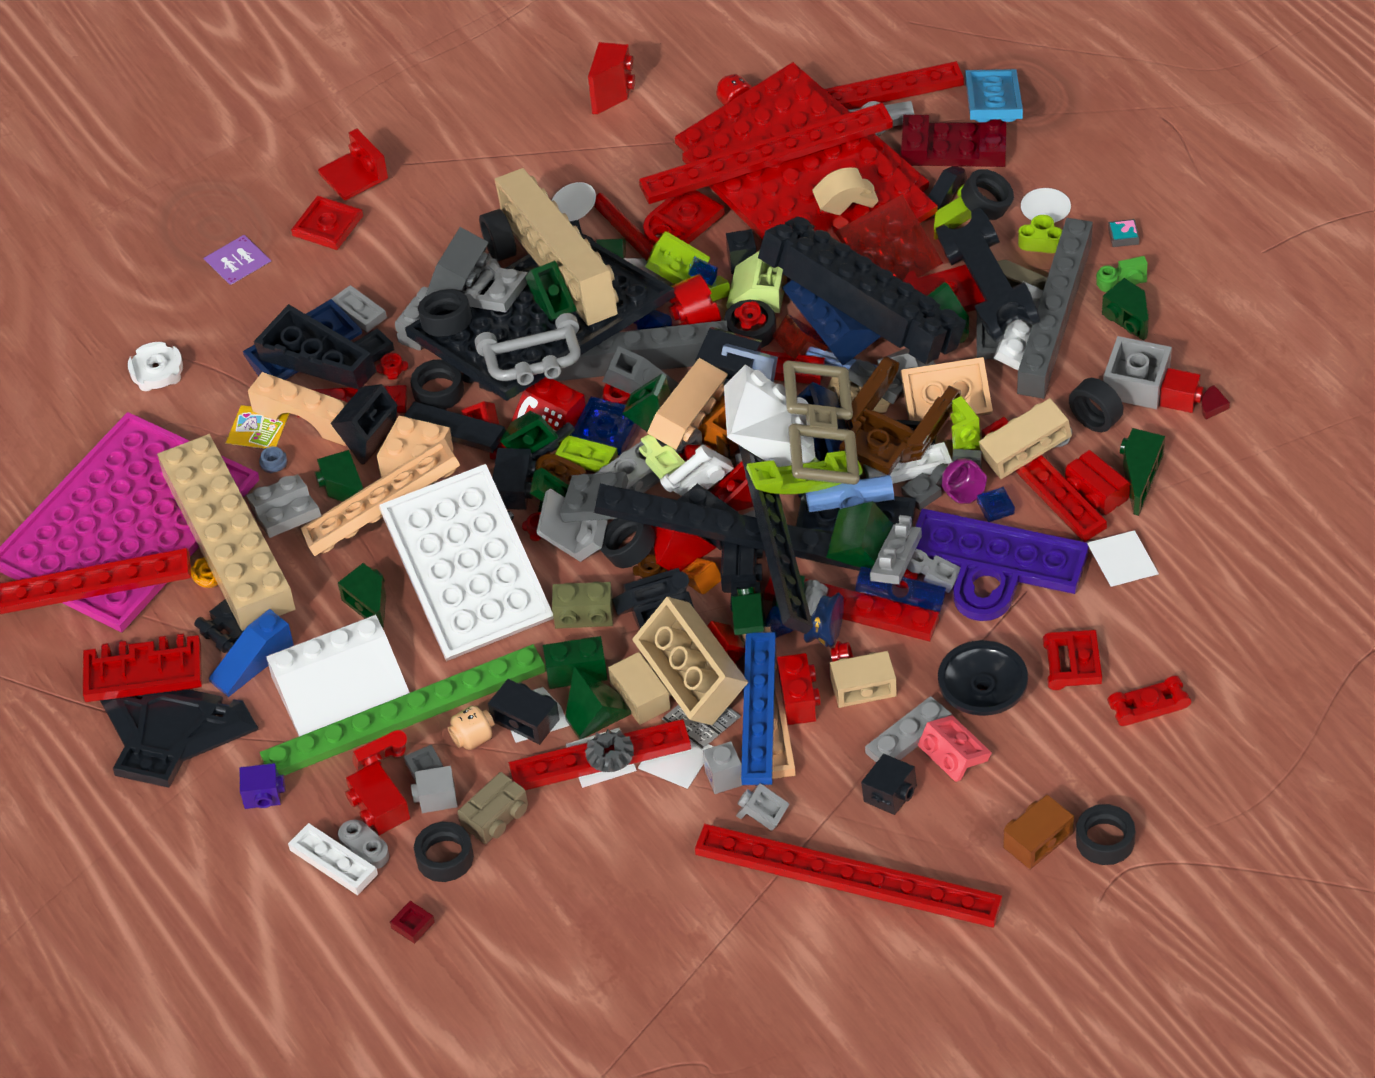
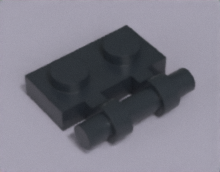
M224 599L209 611L212 621H206L203 617H199L195 620L194 625L205 639H211L216 643V647L221 652L228 653L244 630L240 629L226 599ZM225 629L230 634H222L221 631Z

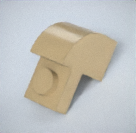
M852 167L842 168L828 174L812 190L820 210L839 216L852 202L873 208L879 201L874 191V185L869 180L862 179L858 168Z

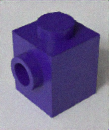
M276 763L239 767L240 794L245 809L268 808L281 805L280 793L285 792V779L283 774H278Z

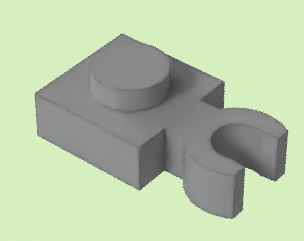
M918 549L915 550L907 566V569L913 573L924 574V581L950 593L961 568L937 555L932 560L925 552Z

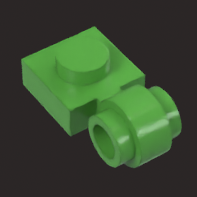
M1145 256L1118 261V268L1108 265L1101 267L1096 274V285L1101 291L1108 292L1123 278L1135 285L1145 283L1147 281L1148 266Z

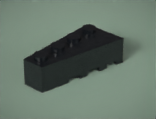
M290 304L254 340L258 355L262 361L357 390L364 386L377 371L369 351Z

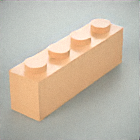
M699 358L656 412L647 433L676 450L683 441L688 443L695 429L699 428L706 414H710L716 401H719L724 395V382L728 374Z

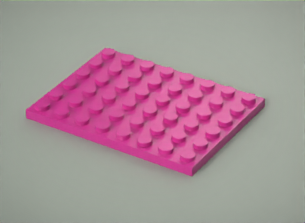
M127 412L0 546V572L15 580H21L184 548L188 549L191 557L199 546L163 476L157 455L187 443L189 440ZM221 456L244 498L260 480L258 472ZM166 583L63 602V604L122 633Z

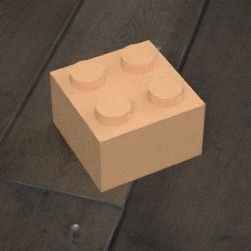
M398 416L377 454L381 477L443 439L446 440L453 452L450 427Z

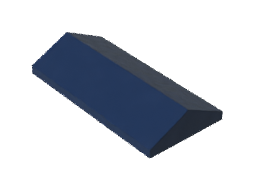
M332 299L306 313V315L350 341L363 333L362 329ZM255 344L243 351V355L258 377L264 372L286 380L298 373V371L260 360Z

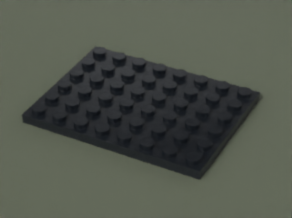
M580 234L583 239L589 241L594 252H599L603 263L610 265L615 277L612 285L619 299V302L616 303L617 315L589 326L577 312L571 313L575 315L578 321L579 330L576 336L582 355L675 298L673 287ZM528 254L505 269L529 273L530 270L539 267V265ZM490 280L480 295H484L494 280ZM528 284L507 312L470 307L472 314L471 323L457 334L439 337L429 335L423 330L420 319L405 327L407 337L506 401L538 383L546 376L544 373L533 375L534 379L528 385H520L517 379L500 381L493 378L488 372L484 356L478 354L476 350L475 338L483 332H490L496 336L497 343L557 329L555 325L556 319L551 321L539 307ZM446 310L435 315H446L455 310ZM565 338L495 356L499 369L509 370L513 369L520 362L534 364L542 362V359L549 355H553L556 358L564 357L570 351Z

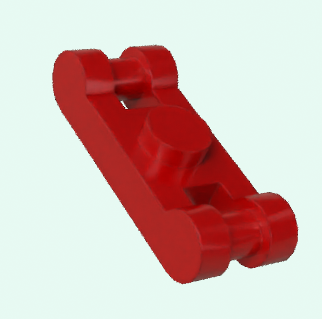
M1171 676L1162 683L1131 692H1115L1107 699L1110 708L1116 711L1115 718L1120 726L1131 725L1183 710L1192 702L1188 693L1182 690L1183 683L1179 676ZM1171 694H1172V696H1173L1172 698L1165 699L1164 696H1168V695H1171Z

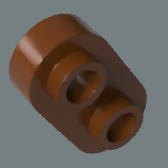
M556 454L543 455L536 463V470L542 467L568 485L572 475L586 474L583 467Z

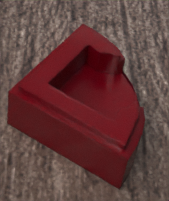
M1215 385L1209 387L1203 394L1201 407L1204 418L1209 419L1228 410L1230 407V402Z

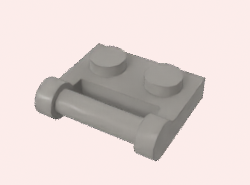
M488 262L482 269V275L472 288L464 292L467 295L470 307L507 312L528 284L525 278L528 272L499 268L495 263ZM490 280H494L484 295H480Z

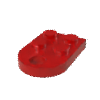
M697 190L668 198L645 218L643 224L644 236L655 245L660 238L656 237V235L663 234L666 231L685 243L690 244L725 214L724 206Z

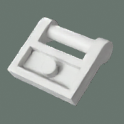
M701 445L695 450V455L672 474H666L662 477L660 482L668 492L674 491L681 496L697 483L708 490L734 469L732 462L709 447Z

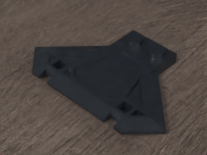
M189 689L100 700L124 745L113 767L114 775L170 788L183 761L259 729L243 701L233 699L230 705L221 704L223 701L222 696Z

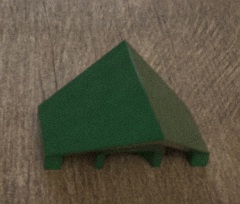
M574 666L565 719L579 740L632 714L630 708L615 689Z

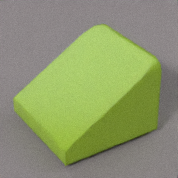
M719 275L705 280L712 293L710 295L712 302L729 296L730 284L726 279Z

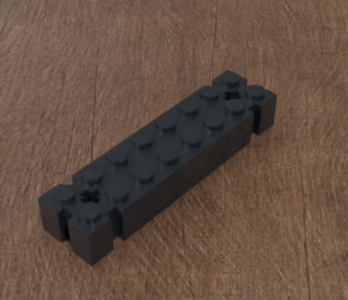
M798 216L786 221L785 224L765 230L758 255L760 260L773 268H782V274L899 348L906 347L909 349L908 354L925 365L938 359L940 352L946 355L958 349L966 320L950 309L941 310L940 304L932 297L922 294L914 289L911 284L901 281L893 276L890 271L874 264L868 257L861 256L853 251L849 245L831 237L828 232L823 230L814 231L815 226L810 224L807 219Z

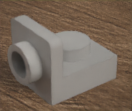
M759 783L752 792L747 789L737 803L741 808L736 816L742 819L748 814L772 831L779 823L789 803Z

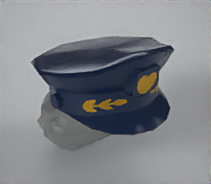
M810 579L804 582V592L813 628L807 634H804V641L810 643L818 639L822 645L834 648L843 619L844 597L839 592L832 597L826 596L828 588L819 581Z

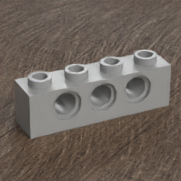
M696 428L688 443L683 441L677 450L674 449L677 453H683L684 447L689 444L703 445L702 432ZM656 439L657 442L661 445V447H664V446L667 445V444L663 443L662 441ZM642 441L631 449L624 451L618 458L608 465L601 467L595 473L626 472L629 480L626 489L642 493L660 482L659 477L645 463L646 457L639 450V447L645 445Z

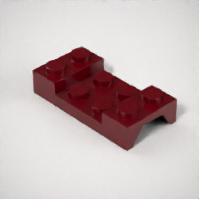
M903 115L901 157L911 166L1005 167L1007 122L1001 119H990L988 122L934 123L929 122V115Z

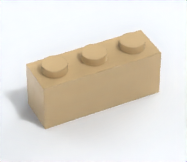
M1049 398L1043 403L1036 404L1031 410L1020 417L1010 420L1007 425L997 431L987 434L984 439L979 441L984 460L998 477L1003 479L1070 438L1072 433L1069 420Z

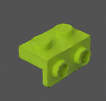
M665 231L653 246L645 267L676 284L697 274L701 275L710 257Z

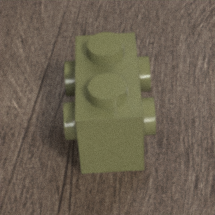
M611 582L553 584L552 611L555 629L613 626Z

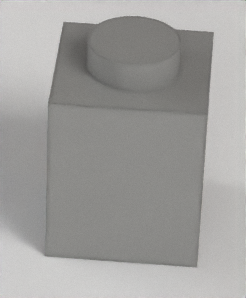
M731 741L703 750L705 773L714 794L743 786L741 781L742 765Z
M451 766L415 772L416 784L411 785L414 802H420L422 813L458 807Z

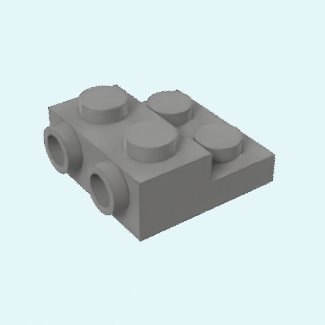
M298 474L282 477L277 483L268 487H258L251 494L246 495L252 514L269 538L321 517L319 507L311 498L306 484Z

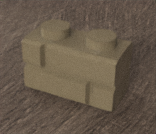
M502 772L498 773L457 811L460 825L483 844H487L492 838H499L504 833L507 824L514 818H521L526 812L528 806L526 791L516 782H512Z

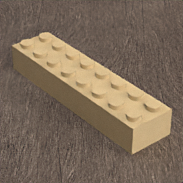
M524 168L495 178L500 208L507 217L514 236L539 266L556 261L577 309L576 312L589 326L617 315L616 303L619 302V299L612 285V281L615 280L610 265L603 263L599 252L592 250L589 241L583 239L578 228L570 224L567 215L559 211L557 203L549 199L546 190L538 186L535 177L530 176Z
M210 434L158 453L163 476L242 631L245 630L249 624L269 609L278 616L296 610L291 588Z

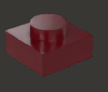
M409 901L390 921L391 929L414 944L435 923L432 914L412 901Z

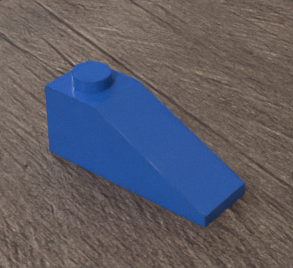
M271 609L267 610L247 626L211 674L209 681L227 697L231 696L269 666L266 656L294 646L289 624Z

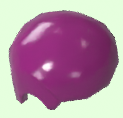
M956 459L948 464L942 473L943 490L959 504H970L977 500L985 491L987 476L978 464L971 459Z

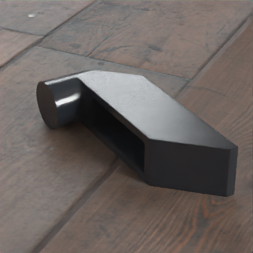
M952 166L943 170L928 195L938 206L937 210L949 204L958 187L966 183L967 175L965 169Z
M677 572L672 577L639 586L612 599L617 616L631 612L633 608L656 602L666 597L682 594L688 587L689 577L684 572Z

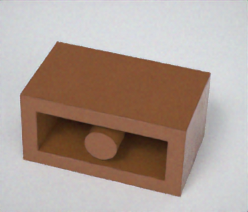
M1045 795L1041 800L1032 802L1026 809V812L1017 820L1012 819L1005 826L1003 831V848L1031 870L1073 834L1074 815L1049 795Z

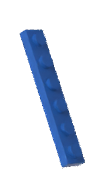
M775 632L746 634L744 677L748 683L744 687L742 785H758L759 783L762 785H772Z

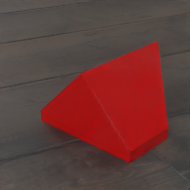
M651 526L655 530L656 536L654 543L656 564L668 571L679 568L681 572L697 558L701 559L717 548L697 535Z

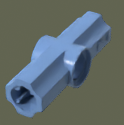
M890 475L860 479L855 485L842 483L827 489L806 493L808 511L842 509L872 501L894 500L892 478Z

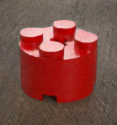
M700 274L671 286L674 288L675 298L669 301L672 305L668 308L673 320H680L681 324L679 325L721 321L717 304L712 302L710 297L712 293Z

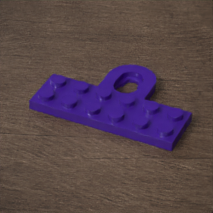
M923 508L915 526L920 527L922 530V537L916 549L925 552L932 560L937 555L961 567L954 585V604L961 614L977 621L994 620L1005 614L1011 606L1018 582L1076 594L1089 553V546L1086 542ZM982 576L994 577L1000 582V585L992 590L988 597L981 598L975 595L973 582L977 578Z

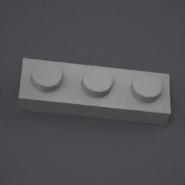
M930 696L865 746V753L875 762L880 759L883 753L901 760L918 747L927 722L951 716V712Z

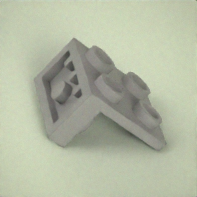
M549 489L545 492L537 534L581 562L602 548L608 519L563 522L560 512L565 497Z

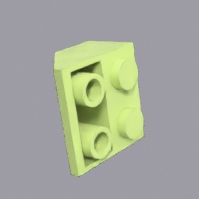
M759 251L735 266L726 304L727 309L739 301L751 299L760 300L768 304L774 313H780L785 292L782 287L786 285L788 277L782 274V268H773L758 258Z

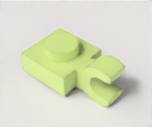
M651 435L641 438L645 445L639 447V450L646 457L645 463L659 479L666 474H672L685 463L671 446L661 447L656 438Z

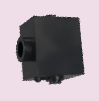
M883 753L861 782L864 802L895 815L905 801L908 802L912 798L917 787L915 766Z

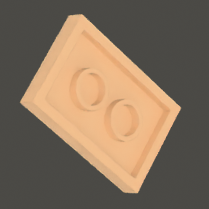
M984 357L900 371L908 420L921 421L937 397H941L948 386L961 390V396L976 415L993 412Z

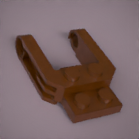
M887 356L881 360L852 401L853 417L847 421V428L855 433L858 461L886 475H890L898 462L906 463L922 459L950 418L951 413H953L952 400L961 396V390L948 386L943 395L937 397L915 431H913L909 426L873 411L893 383L899 370L900 363ZM844 441L841 443L839 451H845Z

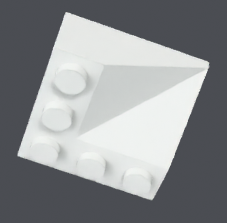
M744 365L724 386L727 438L764 461L774 460L777 467L791 465L788 429L791 424L807 425L806 415L789 413L786 406L785 387L767 379L761 371L753 370L749 366ZM797 398L798 403L808 404L805 399ZM801 436L803 464L810 463L815 458L813 437Z

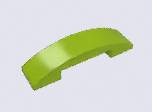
M845 451L827 453L824 461L804 463L803 468L847 472ZM774 460L749 463L746 466L755 488L768 493L801 494L842 484L797 479L792 475L791 465L777 467ZM858 461L859 475H861L863 470Z

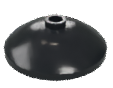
M978 640L957 646L943 658L938 670V686L945 700L956 709L972 715L988 716L1009 710L1022 699L1028 685V671L1023 659L1010 647L994 641Z

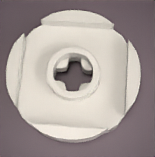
M152 342L139 347L132 360L130 356L128 370L132 381L142 391H150L151 389L178 383L181 379L183 361L176 347H167L164 342ZM154 363H158V367L152 368Z

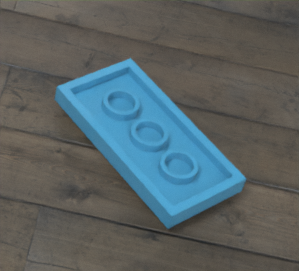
M1017 69L965 70L970 120L988 122L990 119H1001L1005 122H1013L1016 119H1023Z

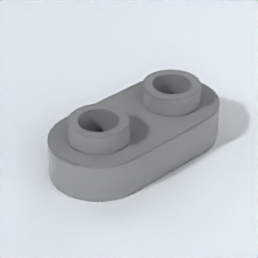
M349 820L341 825L338 830L341 845L377 869L383 867L388 862L389 850L386 842L364 822ZM372 848H376L375 851H372V852L369 851V850L372 849Z

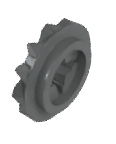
M607 729L606 733L599 734L596 732L595 737L592 740H588L585 753L588 763L596 770L615 772L623 769L631 762L634 755V747L629 736H624L620 730L615 733ZM614 744L615 751L610 750L605 755L604 748H609Z

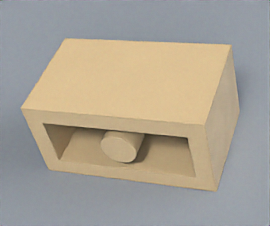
M888 651L873 652L864 656L849 659L843 658L830 662V679L838 708L896 697V676Z
M640 652L608 667L612 688L625 701L639 725L670 710L669 697L672 696L664 683L659 680L656 672L648 661H645Z

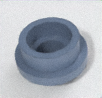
M268 447L261 453L259 458L260 467L266 472H278L286 466L287 456L278 447Z

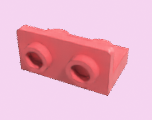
M953 715L927 722L918 746L955 782L962 780L967 768L988 762L992 753Z

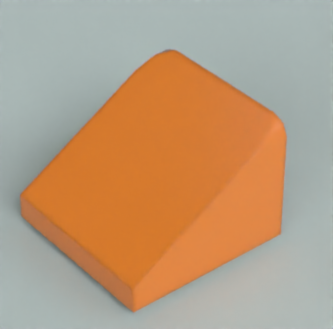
M697 558L681 571L688 575V585L700 594L707 593L721 582V574L715 562Z

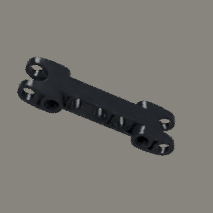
M978 207L971 211L972 217L966 226L959 229H950L943 224L936 227V232L951 266L964 260L985 299V301L975 305V309L985 330L997 343L1004 339V329L1012 321L1023 319L1034 325L1041 322L1025 282L1011 287L989 247L1000 243L988 216Z

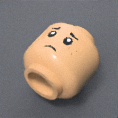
M470 706L451 718V726L448 727V731L452 740L459 748L464 747L465 749L472 750L491 739V727L495 724L487 710L481 711L476 706Z

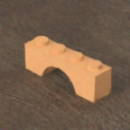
M264 372L259 375L248 389L254 413L273 420H277L282 413L298 415L311 423L322 438L346 446L330 423L347 402Z

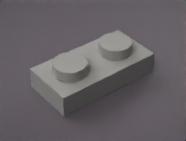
M351 285L332 298L366 332H369L387 318L386 311Z

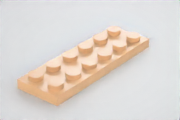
M446 440L439 441L327 511L321 517L301 528L302 533L313 555L316 556L319 553L324 554L330 551L338 541L354 536L362 526L381 519L380 504L432 485L439 478H446L453 474L460 464Z

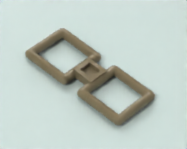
M786 361L783 364L787 411L791 414L806 415L807 425L791 424L788 429L792 475L797 479L857 484L860 477L855 433L852 430L838 429L837 419L850 420L853 417L848 369L840 366ZM795 373L837 377L841 408L798 403ZM801 436L844 441L847 472L803 468Z

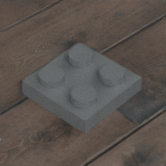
M626 472L572 475L560 512L562 521L617 519L596 514L594 509L600 483L626 489L629 481Z

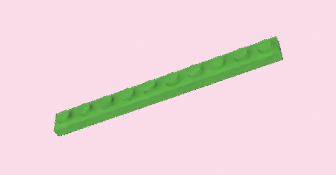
M534 644L261 751L263 764L276 763L278 774L285 776L376 740L395 730H401L497 692L507 679L519 683L546 672L545 664Z

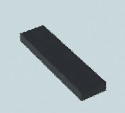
M415 401L404 415V417L450 427L452 442L494 453L506 432L504 426Z

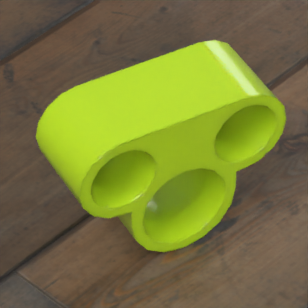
M1048 215L1035 216L1031 221V225H1023L1019 228L1018 246L1025 251L1055 253L1062 229L1054 227V220Z

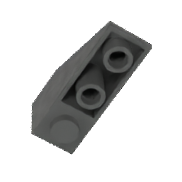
M620 346L617 347L602 381L629 394L662 373L667 376L670 395L679 384L644 357Z

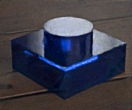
M694 256L689 265L688 275L692 277L700 274L705 282L712 286L717 278L718 267Z
M1004 487L977 495V503L988 522L1015 514V506Z

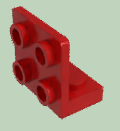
M358 128L348 132L350 153L318 169L319 175L343 200H348L388 179L384 155Z

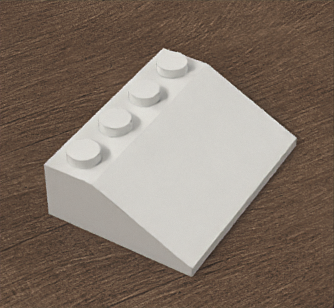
M376 615L266 656L271 677L298 736L410 693L386 634Z

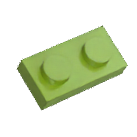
M570 435L561 442L555 453L583 467L585 470L596 473L601 467L608 465L618 456L617 448Z

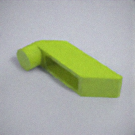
M964 185L957 192L959 198L937 210L934 222L935 240L938 239L936 227L944 224L948 228L954 229L971 219V211L965 206L961 198V189Z

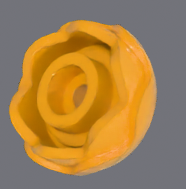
M205 557L197 559L194 566L191 567L193 581L203 588L217 586L218 583Z

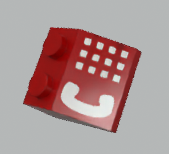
M545 377L522 392L511 422L532 411L541 415L555 432L568 421L576 429L587 417L584 394L554 379Z

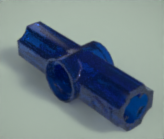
M861 566L855 591L941 612L946 587L903 576L901 581L908 584L909 591L905 597L898 598L893 593L894 584L871 581L870 572L872 569Z

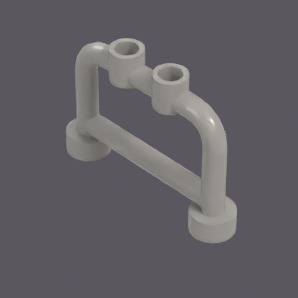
M564 313L556 319L555 325L557 329L500 343H497L496 336L493 333L483 332L475 338L476 350L478 354L484 356L488 372L497 380L511 381L517 379L520 385H528L533 381V375L544 373L549 379H554L561 374L562 368L576 363L581 355V349L576 336L579 330L578 321L575 315ZM566 338L570 353L564 357L556 358L553 355L544 357L542 362L534 364L520 362L513 369H499L495 356L497 354Z

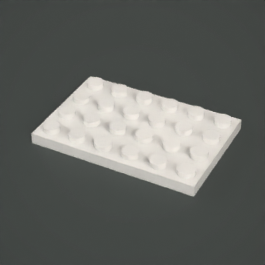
M486 464L379 505L381 514L446 661L554 618L553 612Z

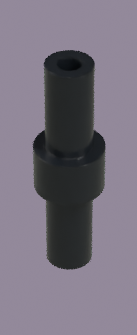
M568 421L556 431L559 435L558 438L533 452L532 460L537 461L549 451L551 453L560 446L559 443L576 430L574 426Z

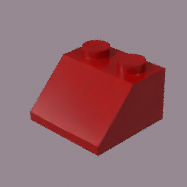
M598 43L588 75L592 114H599L627 100L630 89H634L635 74H631L634 59L633 55L629 54L628 44Z

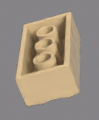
M666 597L632 639L689 720L713 725L748 683L689 602Z

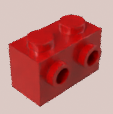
M806 653L777 657L778 675L787 725L816 722L815 706L820 705L819 689L812 687V682H816L814 664L808 665Z

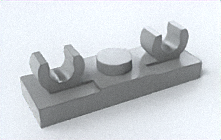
M900 515L899 524H893L870 572L871 581L900 584L922 537L920 527H911V516Z

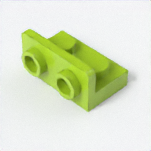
M960 396L952 400L953 413L950 415L953 422V449L981 451L979 445V417L964 398Z

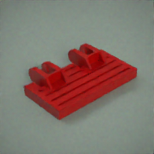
M184 633L177 634V648L169 649L167 637L160 636L159 650L157 651L154 641L129 644V650L127 641H121L119 643V656H112L108 643L101 645V658H98L96 648L83 650V697L85 702L202 687L201 640L199 635L188 636L186 647Z

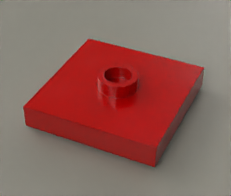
M317 195L291 229L292 236L338 250L363 217L362 209Z
M966 264L918 278L927 296L944 282L949 284L966 312L976 310L975 305L985 301Z

